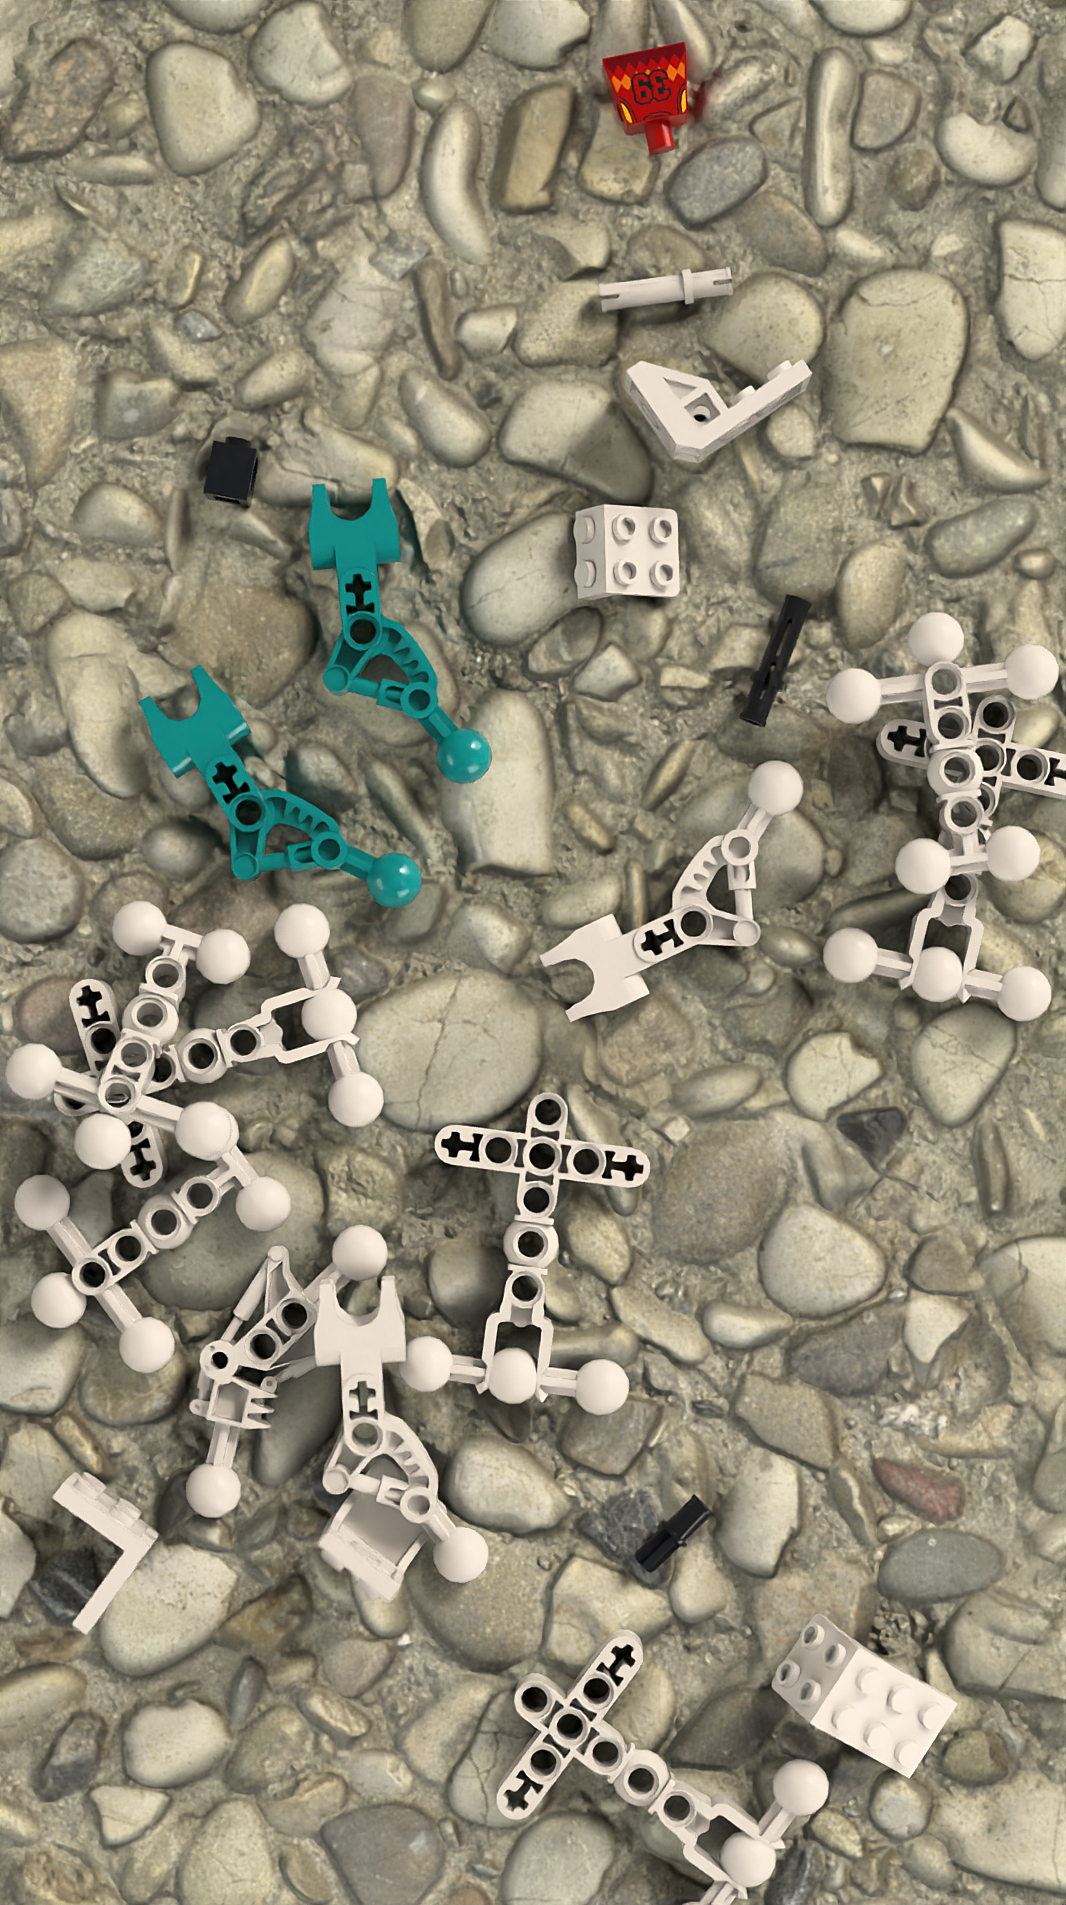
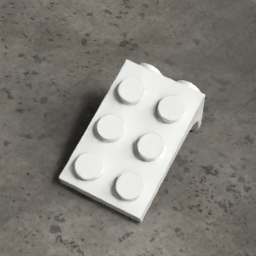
M379 1458L365 1474L380 1480L383 1475L402 1481H408L406 1473L387 1458ZM353 1489L326 1523L318 1545L324 1549L320 1555L337 1570L342 1571L346 1567L359 1577L356 1584L367 1595L375 1600L382 1596L390 1602L401 1588L403 1576L408 1565L430 1536L420 1523H413L407 1520L401 1513V1509L375 1502V1495ZM438 1500V1504L447 1514V1508L445 1504Z
M821 1614L814 1615L809 1624L803 1628L800 1638L785 1661L778 1667L771 1684L772 1688L810 1724L908 1778L911 1777L957 1705L948 1695L862 1646Z

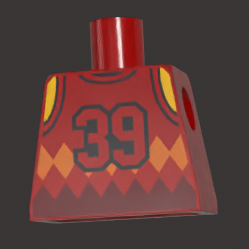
M681 42L603 58L602 76L626 136L645 133L649 154L651 155L663 154L674 150L675 145L671 127L686 124L688 115L685 43Z

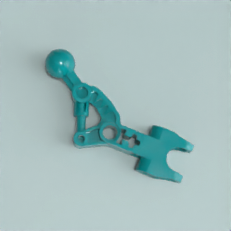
M385 478L372 479L370 509L363 517L353 521L340 519L332 513L325 484L312 485V508L308 526L313 570L337 568L342 631L323 673L324 685L335 696H343L348 692L377 699L376 705L404 712L409 719L420 722L438 744L436 751L437 765L445 777L459 784L473 783L481 779L489 770L492 761L491 747L487 739L478 731L468 728L459 729L439 705L437 697L438 679L428 658L399 622L386 618L382 612L378 564L401 562L398 523L391 508ZM361 580L366 588H371V590L364 592V606L367 611L375 609L374 613L358 612L357 600L352 592H348V590L355 589L356 581ZM362 623H368L376 629L374 639L367 644H358L352 639L354 628ZM384 655L390 657L403 670L408 678L409 685L383 678L381 683L359 677L371 660Z
M201 664L190 670L201 697L198 710L190 718L181 721L168 719L150 696L139 702L148 722L153 742L174 776L178 779L197 767L228 817L231 868L236 877L245 882H252L257 880L262 872L291 867L292 872L322 867L326 870L339 869L365 881L367 890L373 900L385 907H404L419 894L422 884L421 870L416 862L406 854L392 852L376 858L348 845V842L342 837V832L337 822L314 805L280 789L262 790L257 787L232 746L251 734L252 731L234 701L215 684ZM225 766L231 771L237 769L238 772L232 776L235 784L242 792L248 786L250 791L235 797L230 787L225 783H217L222 777L219 770ZM233 797H235V798L228 804L227 799H228V798H233ZM249 802L259 804L261 808L259 821L253 825H243L239 819L241 807ZM275 825H290L308 833L312 838V841L287 845V851L265 855L268 834Z

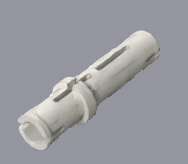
M730 267L691 273L690 269L681 270V275L609 284L600 283V296L619 295L618 298L601 300L602 312L685 300V304H693L694 299L723 295L732 296V283L713 284L714 281L732 279Z

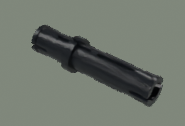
M786 594L785 602L771 633L758 671H753L750 677L753 684L739 718L759 727L766 726V720L777 692H783L786 683L782 679L796 647L807 613L812 606L810 602L797 596ZM790 623L791 626L780 655L776 656L787 625ZM772 666H775L770 681L768 683L767 689L765 691L764 697L760 699V695L766 683L770 669Z

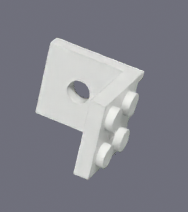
M74 1472L62 1483L52 1498L125 1551L72 1623L73 1626L87 1635L160 1533L139 1518L142 1513L133 1504L122 1498L116 1502L103 1491L106 1487L97 1478L86 1472L82 1476Z

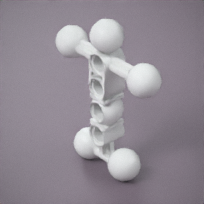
M930 612L921 615L913 622L908 632V646L911 654L919 663L930 667L926 673L876 679L871 673L861 668H848L839 671L830 680L826 688L828 708L837 719L847 724H860L869 721L878 712L880 706L922 701L926 734L928 740L933 744L929 749L932 756L927 764V778L932 789L939 795L936 798L937 804L942 803L943 805L939 812V822L946 834L951 836L953 849H945L941 843L930 838H918L904 845L897 855L895 871L899 881L906 889L916 894H930L940 890L947 883L950 876L990 871L995 877L1005 882H1018L1027 879L1035 872L1040 862V848L1037 839L1028 830L1019 826H1005L997 829L990 835L986 844L979 845L977 829L984 820V809L977 798L981 795V790L978 788L983 779V766L980 757L971 749L974 746L973 739L968 740V735L971 731V716L967 694L1008 688L1014 695L1022 699L1035 700L1044 697L1054 689L1058 680L1059 667L1057 661L1047 648L1038 644H1024L1014 648L1007 655L1004 662L959 668L953 662L960 656L964 647V634L960 624L953 617L943 612ZM937 673L948 675L953 682L952 693L947 695L937 693L931 684L932 676ZM951 717L956 720L960 728L957 738L947 739L939 733L938 721L940 718ZM951 760L958 761L964 766L966 770L964 782L953 783L946 778L944 774L946 762ZM961 804L970 809L972 822L969 827H959L952 822L950 813L954 805Z
M133 901L122 906L113 918L111 931L114 941L122 950L134 956H146L158 949L164 951L162 956H158L150 961L146 967V984H140L139 996L133 998L123 1011L121 1039L114 1047L102 1080L63 1068L60 1059L54 1051L43 1044H27L16 1049L8 1059L5 1069L7 1084L14 1093L24 1099L39 1100L52 1093H56L99 1108L100 1113L85 1118L75 1131L73 1142L76 1154L82 1162L93 1169H109L120 1164L130 1151L132 1141L130 1131L126 1125L134 1120L175 1134L177 1142L183 1150L194 1157L209 1158L220 1153L227 1146L232 1134L229 1116L213 1102L199 1101L183 1109L148 1097L146 1093L154 1075L155 1058H160L162 1053L161 1046L167 1044L172 1039L178 1028L179 1018L177 1013L179 1003L184 998L186 992L185 968L188 960L195 961L201 974L212 983L229 984L240 979L250 966L251 953L249 945L242 936L233 930L217 929L205 936H201L169 925L159 908L147 901ZM168 975L175 978L177 982L171 987L163 988L156 985L155 980L160 976ZM152 1014L160 1017L162 1021L157 1026L150 1028L141 1025L139 1020L145 1015ZM131 1054H140L146 1059L144 1064L135 1068L125 1065L123 1060ZM114 1094H124L130 1098L129 1103L120 1108L110 1106L107 1100Z
M222 1108L229 1116L232 1125L231 1139L227 1146L220 1153L209 1158L196 1157L205 1161H215L218 1165L217 1168L206 1175H197L187 1180L182 1185L181 1190L177 1188L171 1193L158 1194L149 1198L141 1207L138 1218L130 1222L132 1227H127L113 1234L94 1249H92L67 1215L70 1209V1195L65 1185L57 1178L49 1175H35L26 1179L18 1187L14 1198V1205L19 1220L27 1227L37 1231L46 1230L73 1267L72 1275L64 1272L50 1273L36 1283L31 1294V1308L37 1319L44 1325L52 1328H66L75 1324L82 1317L87 1305L86 1295H94L121 1332L119 1353L127 1366L140 1373H154L163 1369L171 1361L175 1344L170 1328L162 1321L152 1317L143 1318L117 1282L143 1264L150 1257V1254L154 1255L162 1249H173L182 1245L190 1237L193 1226L201 1221L200 1216L216 1210L221 1204L223 1195L233 1188L238 1192L235 1199L236 1213L240 1221L253 1231L259 1233L271 1232L280 1228L288 1219L291 1211V1197L286 1187L278 1180L268 1176L259 1177L236 1146L239 1138V1129L231 1113ZM196 1183H204L211 1188L213 1199L208 1207H199L192 1202L190 1191ZM160 1209H167L175 1214L177 1226L172 1233H163L157 1229L155 1216ZM124 1236H132L139 1241L141 1253L137 1259L130 1260L121 1254L119 1244ZM89 1262L100 1264L105 1271V1279L100 1286L89 1284L84 1277V1269Z

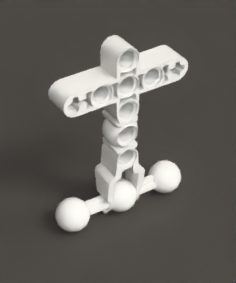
M991 695L984 698L973 709L971 714V731L968 735V740L973 739L974 746L971 749L974 752L979 748L987 749L993 754L995 759L993 769L983 771V779L978 788L981 790V795L985 800L984 820L977 829L979 845L986 844L991 835L989 828L992 827L993 821L988 820V817L996 809L1001 786L1066 800L1065 779L1053 777L1047 781V785L1044 784L1049 772L1059 775L1066 772V754L1012 743L1016 710L1014 704L1002 695ZM995 706L1002 711L1004 722L1001 727L993 728L985 723L983 719L985 707ZM908 719L889 721L879 731L876 738V747L879 754L890 762L927 770V764L932 754L930 755L929 752L931 742L926 734L925 723ZM938 726L939 733L947 739H954L959 735L958 730ZM897 730L902 731V739L906 741L916 742L920 738V734L925 737L919 747V756H915L914 753L918 746L906 744L899 751L894 750V742L887 740V736H892ZM1028 758L1036 764L1037 776L1034 780H1025L1020 777L1017 772L1019 759ZM951 760L946 762L944 766V774L957 776L956 783L964 782L966 770L960 762ZM954 805L952 807L954 813L950 815L952 822L959 827H969L972 822V813L964 805ZM942 829L938 842L945 849H953L951 836ZM982 872L954 875L961 878L967 887L966 895L962 900L950 898L946 893L945 885L940 890L932 893L927 909L919 911L913 917L906 954L878 948L875 940L868 932L855 927H845L835 931L827 939L823 949V961L827 971L835 979L844 983L860 982L867 979L873 973L898 979L901 990L912 985L913 990L921 998L930 1002H944L952 999L955 995L958 996L963 1004L970 996L997 1001L1001 1011L1007 1017L1016 1021H1031L1039 1018L1047 1010L1051 1001V986L1048 979L1040 970L1031 966H1016L1007 970L1003 975L974 969L984 932L982 922L975 918L978 896L977 877L981 876ZM929 920L940 921L946 927L959 925L966 929L961 959L954 951L945 947H930L922 950Z
M306 903L293 904L284 909L278 916L274 927V935L280 950L289 957L297 959L306 987L265 1000L261 1005L260 1014L229 1027L227 1031L225 1028L216 1031L208 1028H198L184 1034L178 1044L168 1045L169 1050H161L160 1057H164L170 1062L172 1072L170 1077L164 1082L152 1078L146 1096L176 1085L178 1081L180 1084L189 1081L199 1084L212 1083L221 1078L228 1068L236 1067V1061L249 1062L275 1056L279 1062L287 1064L327 1052L335 1077V1082L331 1085L328 1094V1106L333 1117L342 1125L352 1128L364 1127L378 1117L384 1103L383 1091L373 1077L360 1071L353 1046L360 1040L358 1036L351 1033L357 1019L356 1006L350 996L337 989L341 978L330 976L322 952L330 936L329 922L324 913L317 907ZM85 979L74 985L69 996L71 1010L91 1069L81 1074L102 1080L113 1050L107 1054L101 1052L96 1046L95 1038L100 1030L107 1028L114 1033L117 1044L121 1039L123 1029L122 1015L115 993L109 984L99 979ZM88 988L92 992H100L102 994V999L96 1002V1008L99 1016L109 1014L110 1021H100L89 1025L88 1019L97 1018L93 1006H85L83 1003V998L89 995ZM304 1001L301 1010L302 1025L307 1034L319 1042L288 1051L282 1043L283 1029L276 1024L275 1012L277 1009ZM244 1029L253 1033L256 1038L255 1049L248 1055L240 1054L234 1047L236 1034ZM200 1043L210 1046L214 1053L212 1064L205 1069L195 1065L192 1060L193 1049ZM131 1054L123 1060V1063L135 1068L144 1064L146 1059L141 1055L134 1056V1054ZM54 1093L55 1104L64 1115L74 1117L99 1111V1108L85 1104L80 1109L74 1108L69 1104L67 1097ZM114 1094L109 1097L107 1103L112 1107L120 1108L127 1105L130 1098L124 1094L121 1096ZM143 1123V1129L139 1136L131 1137V1145L149 1140L150 1146L141 1149L146 1161L154 1160L156 1168L150 1171L151 1179H148L146 1173L138 1174L136 1170V1165L142 1163L139 1149L132 1152L129 1151L125 1159L120 1163L127 1181L133 1186L140 1188L150 1187L159 1183L168 1171V1160L158 1128Z
M551 1092L541 1093L530 1102L525 1133L458 1124L449 1125L441 1129L436 1136L434 1144L435 1151L442 1161L452 1165L520 1173L517 1190V1206L520 1214L514 1213V1221L506 1229L503 1237V1251L509 1261L507 1269L513 1271L507 1277L500 1310L492 1311L487 1317L482 1358L451 1354L448 1346L440 1339L431 1336L417 1337L406 1344V1362H398V1372L403 1382L411 1389L419 1392H433L443 1387L447 1381L475 1384L479 1395L489 1388L491 1394L498 1400L508 1404L522 1403L533 1395L542 1403L548 1394L575 1397L578 1404L585 1411L595 1415H609L619 1410L626 1402L629 1393V1380L624 1370L615 1362L606 1359L592 1360L584 1364L579 1371L549 1367L554 1327L551 1320L544 1316L545 1286L541 1274L547 1275V1266L555 1259L559 1248L558 1235L552 1226L554 1225V1218L549 1217L556 1206L559 1179L627 1188L637 1187L645 1182L650 1173V1162L641 1150L632 1147L565 1139L568 1108L565 1101L559 1095ZM544 1099L554 1100L558 1103L561 1110L559 1119L552 1125L541 1124L535 1116L537 1104ZM456 1131L460 1133V1140L474 1143L473 1133L483 1134L478 1148L480 1161L470 1160L473 1153L470 1150H459L457 1157L449 1156V1149L442 1147L443 1139H449L452 1132ZM495 1137L506 1139L511 1146L510 1157L502 1163H495L486 1155V1145ZM538 1143L549 1144L555 1152L554 1162L547 1168H537L529 1159L530 1150ZM582 1149L593 1150L598 1156V1166L590 1174L579 1173L573 1165L575 1154ZM605 1151H614L611 1161L626 1162L628 1155H635V1162L642 1165L641 1173H633L632 1180H626L623 1171L610 1169L611 1178H602L601 1176L606 1167ZM533 1187L543 1188L549 1195V1204L541 1212H532L524 1205V1195ZM527 1231L538 1233L544 1242L542 1250L534 1256L524 1255L518 1248L519 1237ZM524 1275L532 1277L538 1284L537 1293L527 1300L519 1299L512 1291L513 1282L516 1278ZM508 1321L514 1323L517 1327H524L528 1324L540 1327L541 1337L538 1360L528 1351L520 1348H505L494 1355L498 1324Z
M619 1629L607 1636L567 1691L563 1690L548 1677L539 1673L525 1675L519 1680L515 1690L514 1705L517 1712L538 1730L498 1784L496 1803L499 1811L509 1819L520 1820L526 1818L533 1812L573 1757L577 1758L592 1771L600 1775H607V1781L614 1784L616 1792L624 1801L635 1806H647V1812L651 1815L656 1811L660 1821L682 1841L684 1857L715 1880L699 1902H688L682 1905H730L735 1898L747 1900V1888L758 1886L771 1876L776 1861L774 1850L785 1848L781 1836L794 1818L815 1813L824 1805L828 1797L829 1782L826 1773L818 1764L806 1759L789 1761L777 1771L773 1780L775 1800L757 1823L755 1818L724 1794H716L709 1798L689 1784L675 1780V1775L672 1772H668L665 1762L657 1754L649 1750L635 1749V1744L631 1741L626 1745L623 1736L602 1718L643 1662L641 1640L630 1630ZM629 1644L631 1645V1656L633 1658L631 1660L627 1657L620 1659L615 1666V1675L620 1676L616 1679L609 1670V1667L615 1660L614 1647L624 1648ZM593 1678H600L608 1684L609 1690L603 1697L592 1698L585 1692V1684ZM538 1687L546 1693L547 1699L542 1705L531 1707L524 1702L522 1698L523 1692L527 1688ZM574 1714L580 1718L583 1725L577 1732L570 1734L563 1732L558 1727L557 1722L563 1715ZM609 1741L617 1747L618 1752L610 1760H601L594 1755L593 1749L599 1742ZM547 1750L555 1756L556 1761L550 1768L540 1769L532 1763L531 1757L536 1751ZM645 1768L653 1774V1780L648 1786L636 1787L628 1779L630 1773L635 1769ZM526 1774L530 1781L525 1788V1801L518 1798L514 1803L510 1802V1791L508 1789L516 1792L523 1784ZM680 1795L686 1798L689 1805L683 1813L672 1814L664 1807L666 1800L671 1796ZM718 1815H722L743 1830L734 1833L724 1842L720 1851V1861L696 1844L697 1837L709 1830L710 1820H713Z

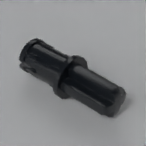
M693 1494L691 1499L667 1522L663 1519L660 1522L662 1527L635 1552L634 1556L637 1562L646 1571L654 1572L680 1546L685 1548L687 1546L685 1541L714 1514Z

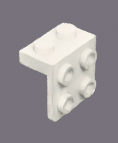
M603 504L575 512L576 521L573 534L576 540L577 565L574 577L577 584L578 599L594 600L612 595L673 597L679 593L678 517L674 510Z

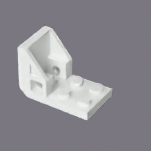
M803 359L793 366L789 361H785L766 375L768 380L762 387L755 391L752 386H749L736 394L730 400L732 405L728 408L709 380L643 361L638 362L626 371L624 389L673 460L698 464L804 392L812 372ZM703 416L705 419L699 422L694 417Z

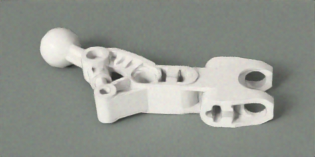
M781 760L767 761L760 764L751 773L748 781V796L751 804L735 830L730 831L726 835L712 838L693 858L672 892V908L669 914L622 935L612 913L577 929L559 945L540 955L544 967L555 965L564 960L577 959L585 962L593 971L595 983L591 994L583 1001L565 1010L570 1022L588 1015L616 1010L649 994L650 992L640 971L698 944L747 947L754 945L759 940L761 931L759 925L753 921L751 889L756 888L754 859L758 854V842L772 818L791 812L800 803L802 798L803 780L799 772L791 764ZM726 864L729 890H734L736 915L716 910L707 901L706 897L707 889L716 872ZM687 912H698L704 917L706 926L701 935L690 937L682 931L681 919ZM672 920L674 932L683 944L675 948L673 939L660 945L662 953L655 956L651 950L644 952L641 948V944L646 941L644 933L652 930L655 936H659L669 931L663 923Z
M382 1276L379 1305L370 1314L363 1316L350 1315L339 1306L333 1279H320L319 1309L314 1328L316 1366L341 1365L344 1426L324 1465L322 1481L324 1488L329 1493L336 1495L344 1493L348 1488L375 1495V1502L401 1509V1513L407 1520L413 1523H420L435 1542L433 1562L441 1575L449 1581L466 1583L476 1579L484 1571L489 1560L488 1546L484 1538L471 1528L456 1527L438 1504V1473L428 1452L403 1419L390 1415L385 1411L382 1363L406 1362L405 1317L397 1295L395 1277ZM361 1380L366 1381V1385L369 1388L367 1405L360 1406V1391L357 1387L358 1381ZM369 1423L377 1429V1433L370 1438H361L356 1435L353 1429L358 1424ZM384 1453L391 1456L406 1473L408 1481H402L383 1475L380 1480L360 1474V1472L373 1457Z

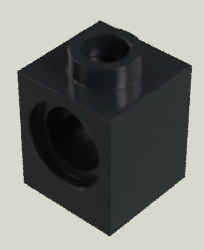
M230 436L226 437L225 443L213 441L203 491L207 499L251 507L260 461V454L257 449L251 448V441Z

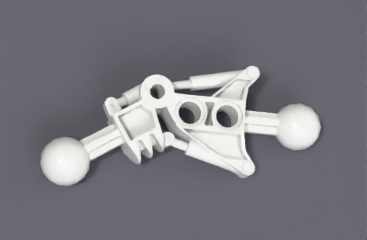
M356 1225L342 1231L333 1244V1261L304 1290L290 1271L287 1248L282 1245L270 1248L268 1257L234 1309L233 1313L235 1316L221 1339L206 1345L201 1352V1371L197 1388H200L198 1398L190 1403V1411L205 1417L206 1420L214 1421L215 1425L206 1463L198 1465L190 1473L186 1482L185 1494L189 1505L196 1513L207 1518H219L229 1514L236 1507L241 1496V1484L237 1474L232 1470L241 1428H270L271 1424L261 1418L262 1413L274 1412L271 1406L265 1404V1399L278 1396L276 1391L280 1383L293 1376L297 1379L318 1367L316 1366L314 1328L319 1309L320 1279H333L337 1294L351 1280L359 1282L370 1280L378 1275L386 1265L388 1256L386 1242L381 1234L372 1227ZM265 1295L264 1317L239 1342H236L232 1338L243 1321L249 1320ZM294 1302L304 1306L307 1311V1320L302 1327L292 1326L286 1318L287 1308ZM262 1333L268 1334L275 1342V1352L270 1358L261 1357L255 1350V1340ZM220 1352H223L228 1357L226 1367L218 1362V1354ZM284 1365L289 1366L276 1375L265 1377L261 1384L238 1374L244 1366L264 1371ZM210 1391H212L211 1399L209 1400Z

